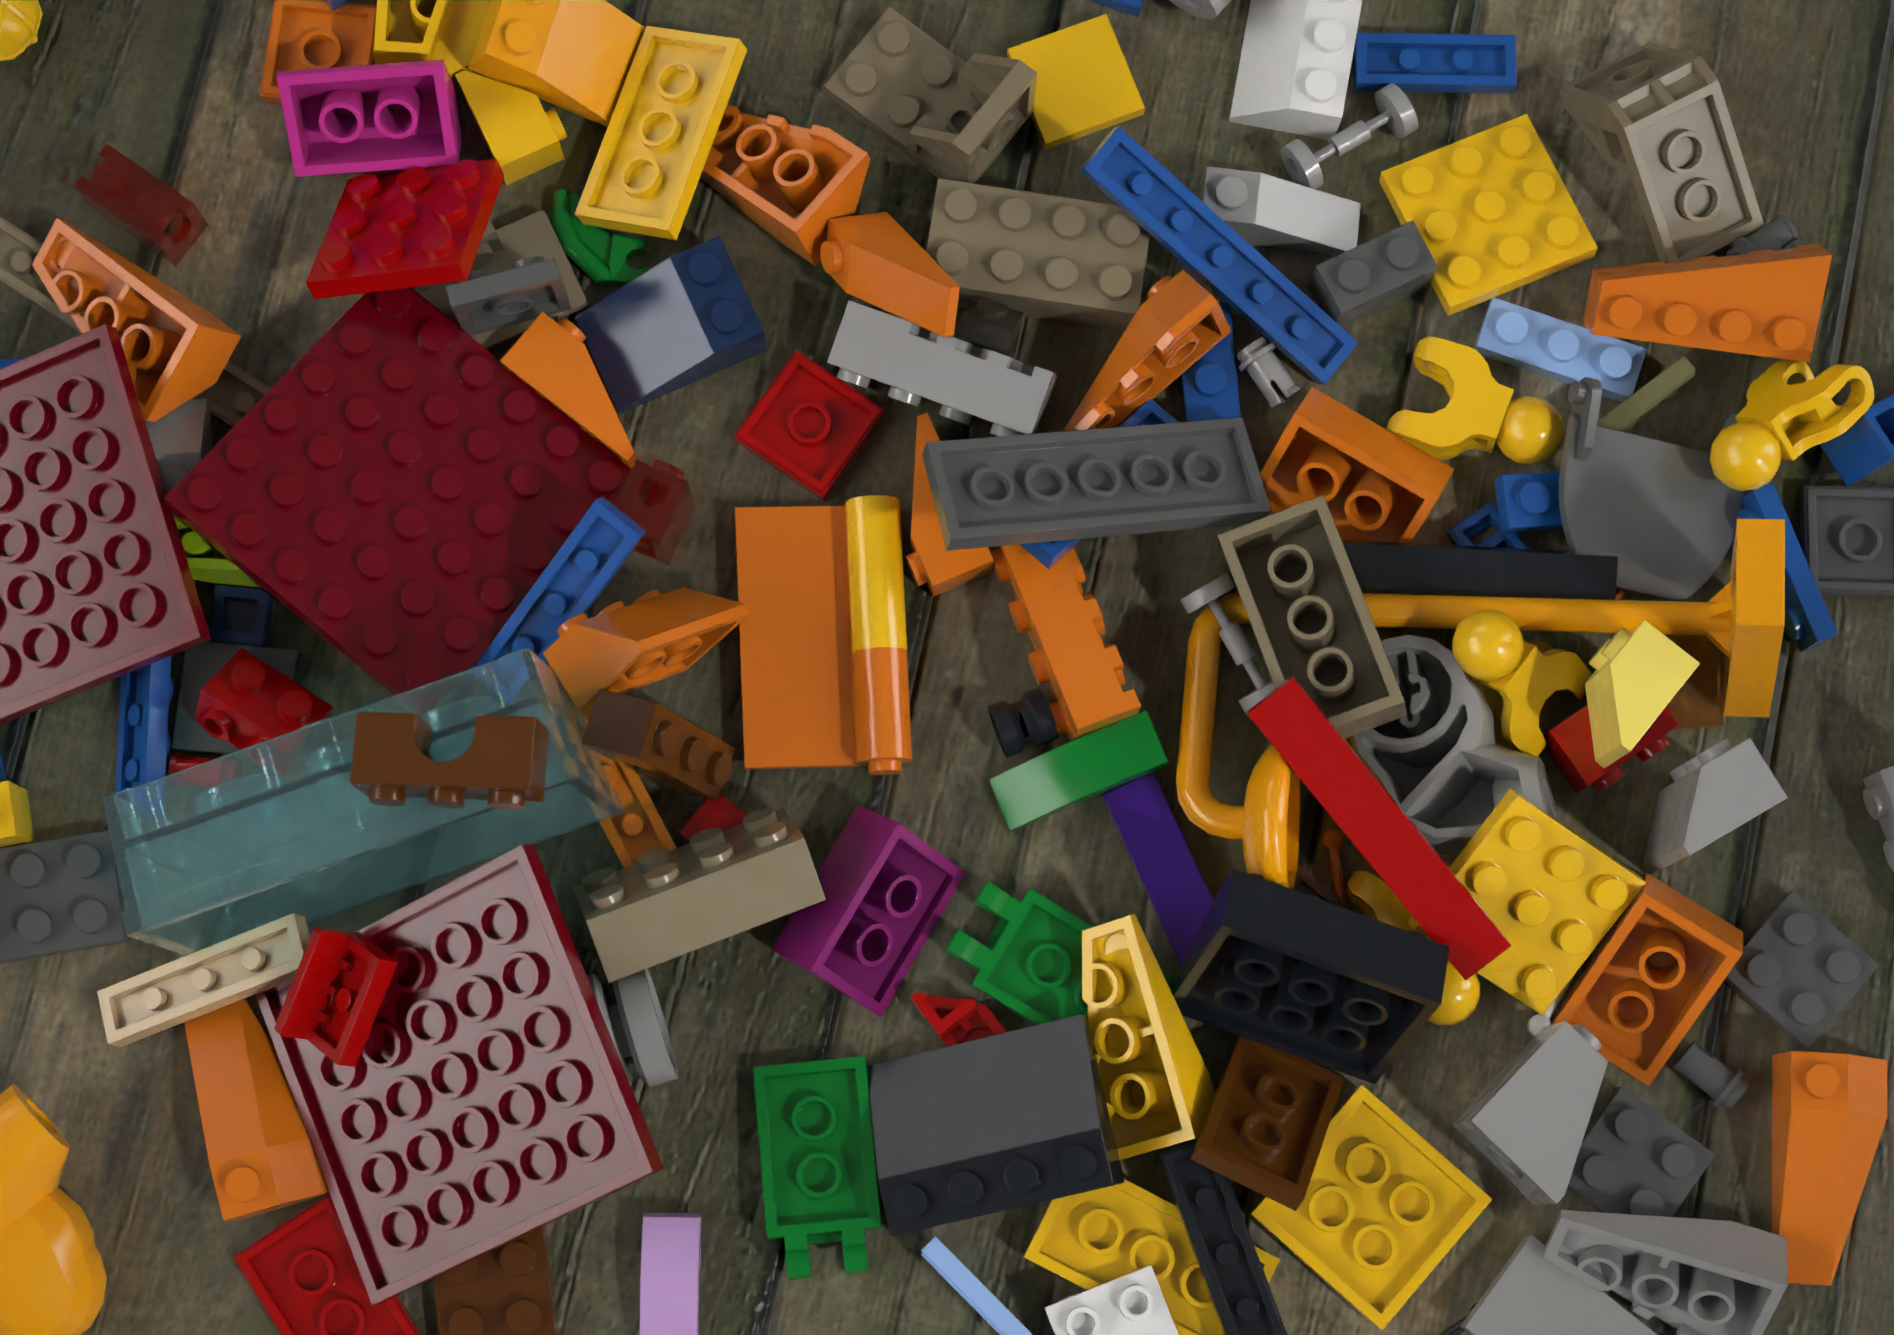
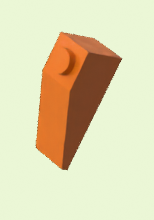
M887 212L828 219L826 241L822 243L820 248L821 263L826 273L846 293L942 337L954 336L960 286Z
M542 311L500 360L501 364L532 387L542 398L547 399L579 425L584 432L602 444L635 472L639 467L638 460L585 344L582 343L586 336L566 318L560 317L555 322Z
M928 412L917 416L911 520L912 553L905 556V559L916 585L920 586L926 583L932 597L991 573L993 571L994 559L988 547L946 551L922 456L926 442L940 441Z

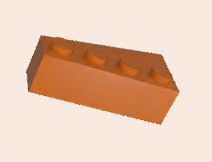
M1819 244L1801 245L1793 249L1775 251L1766 249L1749 251L1748 254L1723 257L1713 255L1670 263L1661 261L1592 269L1583 323L1592 335L1810 363L1832 254Z
M1020 544L995 546L996 550L990 552L994 559L993 569L999 583L1009 581L1015 597V601L1008 603L1010 614L1019 634L1028 631L1035 650L1027 654L1030 667L1038 685L1046 682L1054 700V703L1049 704L1056 723L1058 735L1067 734L1069 742L1110 724L1138 714L1141 704L1134 688L1125 692L1121 688V686L1125 685V677L1122 670L1124 669V664L1116 645L1112 646L1111 643L1104 645L1100 636L1106 632L1103 614L1092 592L1084 593L1081 583L1086 582V578L1074 547L1048 569Z

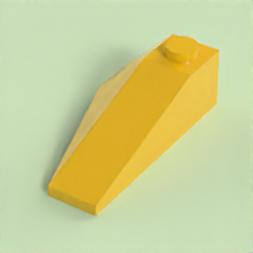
M1128 915L1083 930L1082 999L1088 1004V1027L1119 1160L1198 1138L1215 1094L1214 1087L1206 1065L1136 915Z

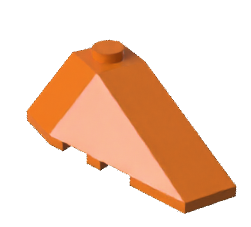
M56 218L32 263V266L60 311L70 315L81 334L104 324L117 328L142 414L146 421L156 422L214 385L241 338V335L208 310L64 219Z
M246 998L184 1022L208 1161L223 1221H241L329 1194L271 1036Z

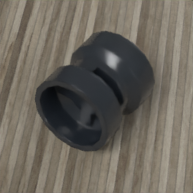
M1040 687L1025 692L1022 699L1010 704L1003 700L988 706L992 726L1006 758L1022 753L1028 744L1038 742L1044 745L1059 739L1053 714ZM1015 711L1018 712V715H1019V718H1020V721H1021V724H1022V726H1023V729H1024V732H1025L1026 736L1023 735V732H1022V729H1021V726H1020V723H1019V720H1018V718H1017V715H1016Z

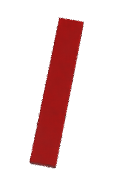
M1293 675L1248 710L1247 714L1428 936L1433 941L1450 946L1448 960L1465 981L1511 947L1508 938Z

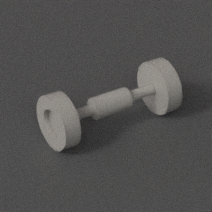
M1390 83L1375 93V102L1380 115L1366 123L1359 120L1328 138L1329 145L1314 154L1300 139H1295L1281 148V157L1294 183L1313 189L1323 186L1324 178L1318 163L1333 154L1340 157L1371 139L1370 132L1384 124L1398 138H1404L1418 129L1417 115L1406 94L1394 83Z
M1227 572L1180 599L1188 614L1205 604L1209 605L1222 628L1218 634L1236 665L1243 664L1256 687L1255 690L1238 700L1243 711L1248 715V710L1275 690V686L1272 680L1267 683L1265 682L1252 659L1256 654L1237 621L1233 624L1231 623L1217 599L1236 587Z

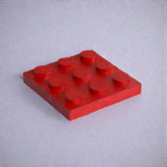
M463 160L453 165L431 168L412 167L401 172L379 175L366 173L348 179L306 280L314 300L466 281L504 178V173L498 160Z

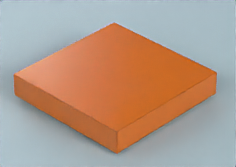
M274 0L260 97L263 103L282 104L276 77L277 72L374 65L377 6L347 3L333 11L325 0Z

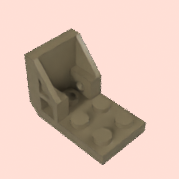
M889 7L824 85V94L937 178L975 184L1033 113L1037 72L1021 60L974 53L965 63Z
M1649 42L1558 89L1565 109L1611 167L1631 174L1660 262L1693 260L1695 257L1707 256L1730 244L1736 238L1743 237L1765 225L1719 80L1701 56Z

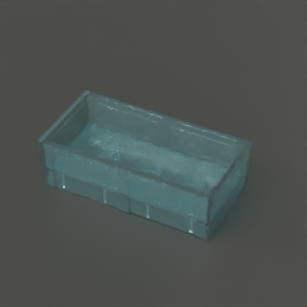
M529 647L502 656L500 659L336 717L326 718L301 727L299 730L146 784L102 797L126 911L122 912L126 936L184 955H189L292 913L305 916L306 922L309 924L497 858L522 844H537L625 813L618 792L610 786L598 752L581 744L587 727L582 711L578 710L556 673ZM357 712L417 713L432 727L431 755L433 760L438 762L452 761L468 750L474 738L476 715L537 717L550 731L544 802L525 801L524 809L521 810L496 809L487 805L488 800L465 799V806L462 808L436 807L428 804V798L406 797L405 805L382 806L370 803L368 801L369 796H366L350 784Z

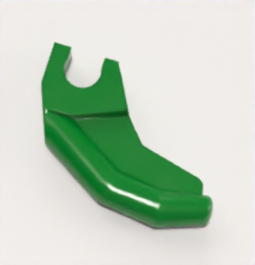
M568 189L554 191L550 221L564 253L594 282L604 286L621 288L650 270L649 266L639 270L628 267V263L633 257L646 255L642 240L617 234L611 235L596 226L584 225L575 216L580 197L577 194H571Z

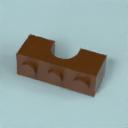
M599 689L581 744L609 759L638 766L636 771L638 775L661 787L718 801L723 785L730 778L732 756L735 750L732 746L659 703Z
M357 712L350 784L366 796H369L368 801L370 803L382 806L405 805L406 797L428 798L429 805L442 808H462L465 806V799L488 800L487 805L496 809L521 810L524 809L525 801L544 802L550 731L537 717L476 715L474 738L468 750L457 759L438 762L434 761L431 755L432 727L417 713Z

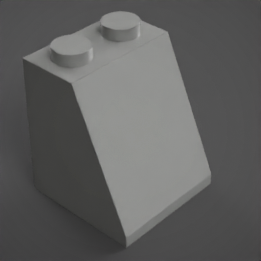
M1562 1021L1544 1027L1451 1124L1533 1205L1557 1204L1565 1196L1608 1061L1598 1052L1602 1047L1599 1040L1587 1028L1577 1022L1573 1026L1567 1021Z

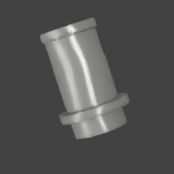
M1260 337L1236 355L1241 362L1238 369L1241 372L1246 370L1269 402L1270 408L1275 409L1286 402V399L1274 382H1276L1286 398L1293 397L1301 389L1294 383L1274 354L1275 344L1270 343L1268 345L1265 339Z

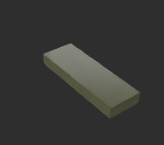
M1683 356L1598 420L1597 426L1626 432L1682 390L1695 376L1694 372L1696 369ZM1564 447L1557 451L1547 464L1552 472H1560Z

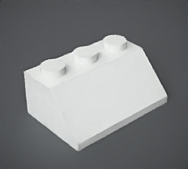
M1250 0L1229 122L1326 140L1334 136L1343 115L1362 0Z

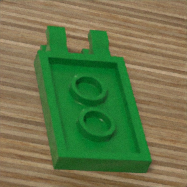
M988 881L983 885L973 902L974 905L1000 919L985 945L958 930L954 933L944 951L978 970L970 986L1032 1024H1043L1080 1014H1086L1088 1023V1004L1082 999V931L1093 926L1031 888L1027 889L1021 901H1018ZM1161 969L1169 985L1174 976Z
M866 1056L753 1067L766 1233L768 1240L784 1239L787 1277L789 1280L812 1278L809 1245L833 1242L843 1243L846 1274L869 1272L865 1231L882 1229Z

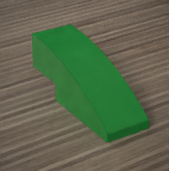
M1147 710L1022 763L989 779V783L1007 828L1011 832L1112 791L1113 788L1165 768L1168 760Z

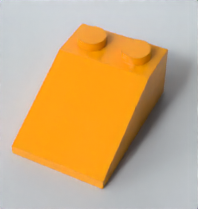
M491 0L468 69L496 81L535 93L541 100L608 127L645 27L605 0Z

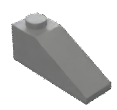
M1206 167L1200 190V200L1250 245L1337 256L1357 247L1361 203L1261 172Z

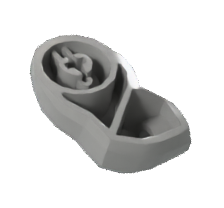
M1404 635L1381 641L1405 701L1407 716L1349 738L1353 750L1440 855L1460 854L1510 788L1556 818L1553 794L1544 763L1540 757L1510 750L1495 744L1493 713L1480 689L1468 678L1466 672L1459 668L1453 653L1431 638Z

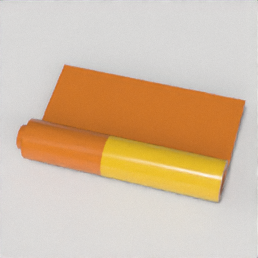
M868 495L849 499L844 506L735 507L737 602L745 603L751 612L749 616L738 624L744 770L868 766L869 774L902 773V764L912 761L900 499L887 495Z

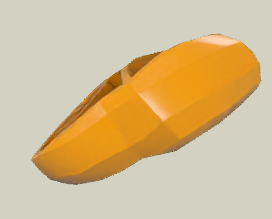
M14 1084L0 1094V1335H81L91 1327L104 1303L107 1275L103 1260L95 1245L94 1230L83 1209L58 1188L61 1173L70 1150L69 1143L40 1106Z

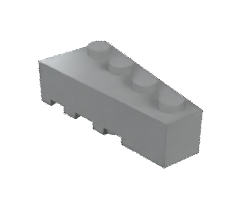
M850 300L848 301L827 361L829 364L840 367L836 378L866 389L870 379L891 386L888 393L889 397L916 407L919 406L922 397L942 404L939 415L966 425H970L972 416L993 422L990 433L997 436L1037 434L1058 377L1052 371L1037 366L1033 368L1009 356L984 348L980 349L972 346L973 344L952 336L942 337L912 322Z

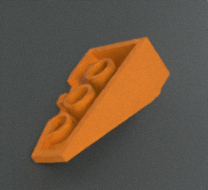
M727 104L700 178L777 241L816 266L821 261L820 248L822 243L826 241L828 219L854 216L871 158L867 152L830 128L814 124L811 129L787 123L784 117L769 114L767 119L740 113L738 107Z
M1184 270L1180 271L1173 278L1166 276L1154 284L1146 295L1148 300L1136 312L1063 432L1119 427L1149 399L1156 397L1232 332L1218 301Z
M1788 1051L1772 1055L1771 1233L1787 1237L1788 1284L1832 1285L1887 1120V1060L1852 1054Z

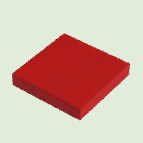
M795 350L733 437L736 443L824 501L885 416V409Z

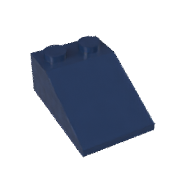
M720 236L669 257L575 316L580 330L586 336V344L618 415L767 351L763 328Z

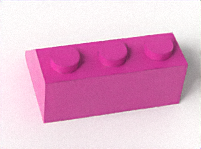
M443 59L277 72L276 77L295 177L409 169L412 167H435L453 165L459 162L462 131L456 92Z

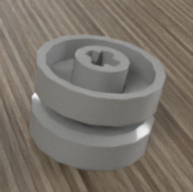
M647 968L613 981L617 1004L612 1005L604 982L594 973L586 975L630 1085L632 1086V1076L628 1061L630 1056L633 1057L641 1080L650 1087L679 1079L670 1036L649 969Z

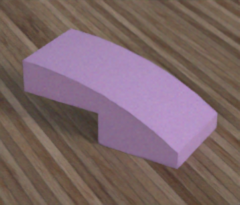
M644 1212L640 1277V1335H698L701 1213Z

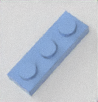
M1495 297L1488 303L1474 349L1483 356L1569 385L1575 381L1580 382L1584 377L1597 379L1602 385V396L1619 402H1623L1633 395L1647 351L1646 348L1613 337L1592 335L1587 328Z

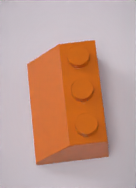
M1311 387L1293 414L1261 470L1260 476L1271 511L1274 513L1324 495L1341 540L1411 543L1440 497L1454 469L1330 396Z
M685 587L661 594L658 589H654L636 599L631 605L625 606L623 601H618L601 610L595 617L588 618L586 613L572 617L557 629L556 632L560 637L543 652V655L578 710L595 704L599 689L624 694L687 671L749 616L751 612L745 603Z

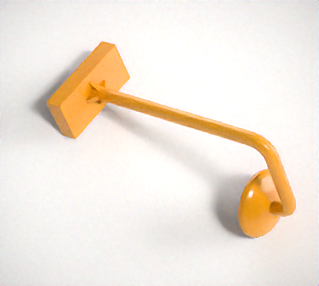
M1737 518L1729 583L1708 602L1362 594L1375 627L1456 629L1458 623L1472 612L1495 610L1503 612L1517 622L1520 631L1616 634L1622 627L1631 632L1646 620L1664 635L1706 636L1724 653L1723 716L1769 718L1785 626V519ZM1239 592L1228 593L1218 598L1232 624L1236 621L1238 624L1250 623ZM1207 605L1194 620L1187 646L1176 771L1178 802L1188 819L1209 835L1243 841V856L1247 873L1261 875L1265 880L1294 890L1300 839V778L1276 748L1271 744L1255 764L1246 787L1244 806L1223 804L1216 800L1210 791L1209 778L1220 646L1222 641L1218 632L1222 628L1209 605Z

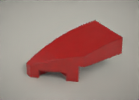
M916 992L910 997L946 1047L1007 1032L986 1004L977 1003L976 999H954L930 996L928 993Z

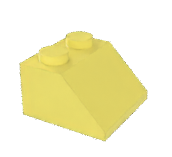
M1646 620L1631 632L1622 627L1612 639L1609 637L1588 663L1596 669L1585 683L1595 762L1606 768L1631 752L1700 664Z

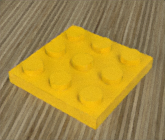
M1527 114L1384 170L1380 174L1379 183L1401 226L1414 221L1438 266L1430 283L1447 316L1593 258L1598 249Z
M1512 788L1507 791L1450 866V869L1511 943V947L1477 973L1541 1015L1545 1013L1646 884L1637 873ZM1411 916L1407 922L1411 929L1432 940L1414 917Z
M1359 1085L1331 1117L1305 1198L1298 1209L1294 1211L1264 1196L1249 1215L1376 1328L1383 1330L1492 1201V1198L1363 1085Z

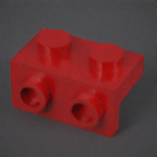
M241 647L201 688L196 721L212 737L218 740H225L247 754L258 767L264 770H271L280 777L287 779L295 769L298 754L330 721L333 706Z
M316 927L312 931L274 1030L282 1037L307 1039L337 1065L356 1067L398 962L359 932Z

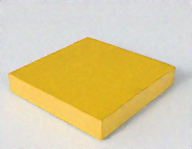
M1107 14L1007 49L1008 58L1021 60L1037 72L1034 106L1031 117L1045 150L1144 115L1145 106Z

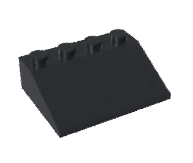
M1233 869L1215 896L1171 992L1182 1016L1375 1084L1441 1005L1450 946L1430 940L1421 933L1406 931L1375 920L1366 913L1353 912L1328 903L1313 894L1301 893L1270 882L1261 875Z
M1086 1014L867 1066L878 1180L891 1236L1125 1183Z

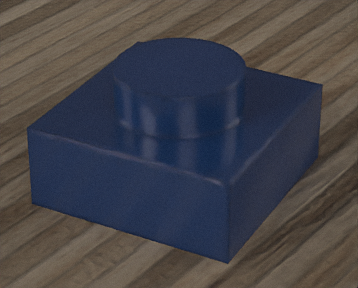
M215 585L208 629L211 637L209 641L267 647L274 596L263 589Z

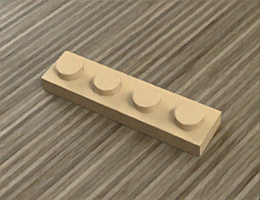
M297 913L289 914L97 991L107 1043L123 1047L293 980L310 939L305 916Z

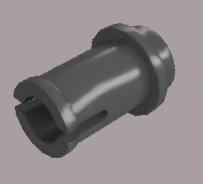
M1777 215L1771 222L1749 237L1736 238L1731 244V249L1727 251V256L1748 254L1749 251L1771 249L1775 251L1788 249L1799 242V239L1796 238L1798 232L1788 218Z
M1694 1040L1672 1067L1713 1098L1711 1105L1714 1107L1720 1104L1726 1110H1730L1749 1087V1084L1742 1079L1744 1072L1738 1069L1734 1073L1703 1048L1697 1040Z

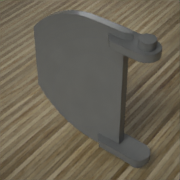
M1584 377L1580 382H1573L1569 387L1567 396L1568 401L1573 404L1571 415L1567 422L1558 492L1562 526L1570 551L1618 554L1616 589L1669 601H1684L1708 581L1724 559L1735 535L1738 511L1741 509L1744 491H1737L1724 485L1714 475L1709 452L1597 426L1602 398L1601 382L1589 377ZM1732 414L1727 418L1723 429L1738 423L1735 419L1737 414Z

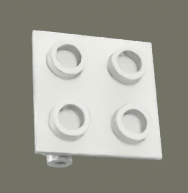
M1151 1265L1082 1293L1065 1297L1057 1303L1044 1307L1054 1335H1178Z

